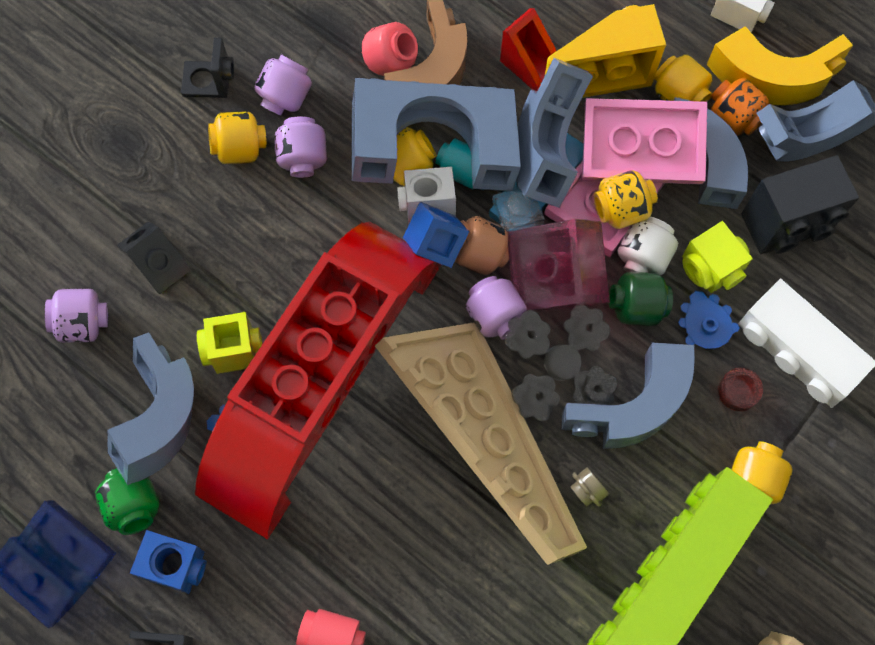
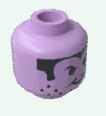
M280 55L279 59H268L254 87L256 93L263 98L260 105L280 116L284 109L290 112L298 111L312 85L310 77L306 75L309 69L283 55Z
M301 116L286 119L284 125L276 130L275 156L278 166L290 171L292 177L304 178L313 176L314 170L326 163V134L320 125L315 124L314 119Z
M491 276L481 280L469 290L470 297L466 303V309L483 336H499L504 340L521 330L522 325L520 322L527 313V307L510 280L497 279L496 276Z
M60 289L54 293L52 299H47L45 302L46 331L53 332L55 339L62 343L92 342L97 339L100 327H108L107 303H99L98 295L93 289Z

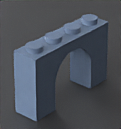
M355 78L352 100V181L393 184L397 163L398 133L411 124L436 122L454 129L467 142L471 151L472 183L474 189L513 191L521 168L514 89Z

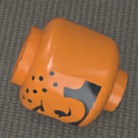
M746 78L737 79L732 84L725 80L711 95V98L715 101L711 111L721 117L737 136L743 133L748 136L751 135L762 124L756 113L769 104L768 97Z

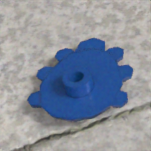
M695 291L689 296L690 303H683L680 306L681 311L686 313V317L680 318L678 323L680 327L686 328L688 336L685 338V341L688 345L696 344L705 349L719 348L729 342L732 334L738 332L740 328L737 323H732L729 316L732 312L731 307L728 305L721 307L718 304L720 300L718 295L712 294L707 298L704 292Z

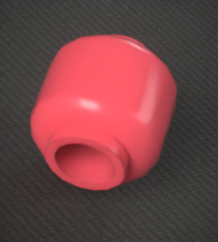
M392 22L372 28L365 34L362 41L364 62L372 72L384 76V73L411 68L418 56L417 39L410 28L399 22Z

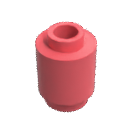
M318 609L317 612L307 610L299 628L296 645H363L366 632L359 630L360 620L323 609Z

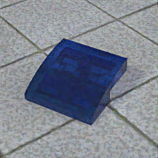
M54 500L44 501L20 536L10 537L1 549L0 587L47 628H52L94 583L116 552Z

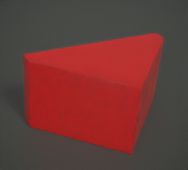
M535 8L528 9L503 31L500 62L531 89L538 91L545 76L547 59L557 50Z

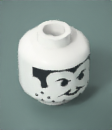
M654 217L631 225L618 248L619 257L626 263L624 270L626 272L664 274L678 247V241L673 235L675 230L669 224Z

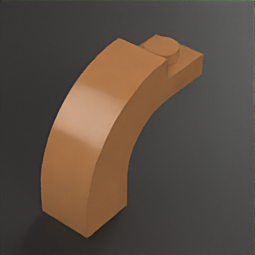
M427 0V22L434 44L432 53L417 66L384 73V80L416 81L447 85L461 84L466 67L465 23L455 25L453 11L451 8L445 9L443 0Z

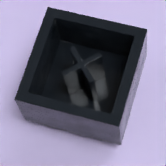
M838 155L762 179L741 215L760 255L775 250L776 254H781L795 248L800 241L811 238L812 242H817L831 236L835 232V226L849 216L848 211L859 199V196Z

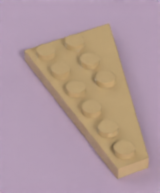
M474 322L384 337L375 345L384 359L547 565L573 556L587 548L485 337Z

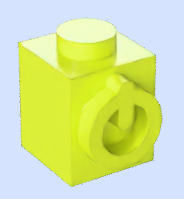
M723 221L691 240L682 255L683 268L690 280L698 287L708 289L710 293H713L722 286L729 290L740 283L747 276L744 270L753 259L743 239L735 236Z
M246 312L203 319L204 329L197 330V344L202 365H212L217 374L246 369L262 346L259 327L252 328Z

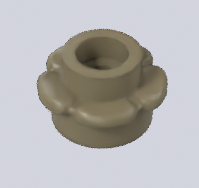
M588 467L578 475L574 472L572 476L576 482L570 486L586 507L592 502L597 506H601L600 501L609 495L606 488Z

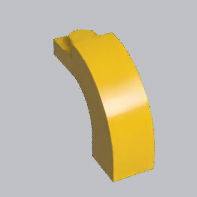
M745 26L715 44L707 66L722 83L728 80L732 84L737 79L746 78L768 97L769 104L792 105L806 102L821 95L832 76L836 75L846 65L844 59L853 44L843 34L809 55L790 58L777 55L766 49Z

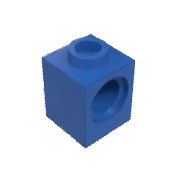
M420 202L403 238L416 255L452 268L469 234V230L455 215Z
M146 530L130 574L140 579L190 594L192 585L198 586L204 575L207 562L202 558L205 552L196 545ZM172 553H180L182 564L179 570L174 574L165 575L163 563L166 557Z

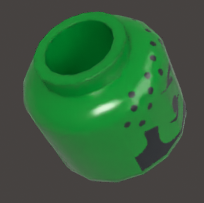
M116 468L106 474L105 480L99 484L95 491V500L105 526L110 530L119 531L122 535H131L147 529L151 526L155 515L159 511V500L150 477L127 485Z

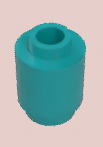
M456 138L450 144L445 142L438 152L435 164L439 165L440 168L452 167L453 180L473 190L471 151L468 144Z

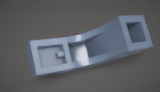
M553 58L538 91L530 90L518 122L521 168L516 183L525 196L560 208L578 173L566 156V136L571 119L593 76L588 71L557 58Z
M853 80L820 102L800 110L786 111L772 104L767 105L756 113L763 124L758 129L776 161L799 160L836 147L874 126L875 102L866 87Z
M676 97L674 98V101H689L686 99ZM707 108L705 182L700 184L698 204L737 209L747 193L748 165L746 155L740 140L731 127L721 117Z
M149 332L133 338V363L150 389L154 401L140 416L107 430L108 454L127 485L139 482L153 475L168 464L184 444L191 425L194 384L190 368L184 357L171 362L163 345L157 346Z
M652 343L645 354L644 388L637 398L621 405L566 403L562 412V430H572V435L578 437H594L598 435V432H603V448L626 447L651 437L672 418L689 392L694 374V345Z

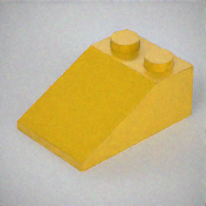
M654 4L641 7L632 5L613 12L549 56L545 75L553 58L588 71L593 77L582 98L652 86L666 47Z

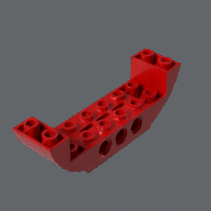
M372 222L361 223L354 227L328 253L324 252L227 396L228 401L216 422L199 466L195 496L268 540L291 504L285 492L377 350L375 345L385 337L413 291L424 294L442 264L416 255L405 240Z

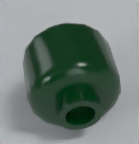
M631 271L624 273L619 278L617 284H613L610 287L608 304L611 309H614L617 319L623 324L657 326L663 318L669 316L672 310L673 291L659 274Z

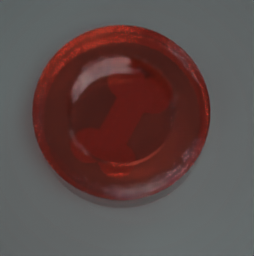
M735 368L727 372L721 379L718 386V394L722 403L729 409L747 411L754 407L761 399L763 385L758 375L746 368Z

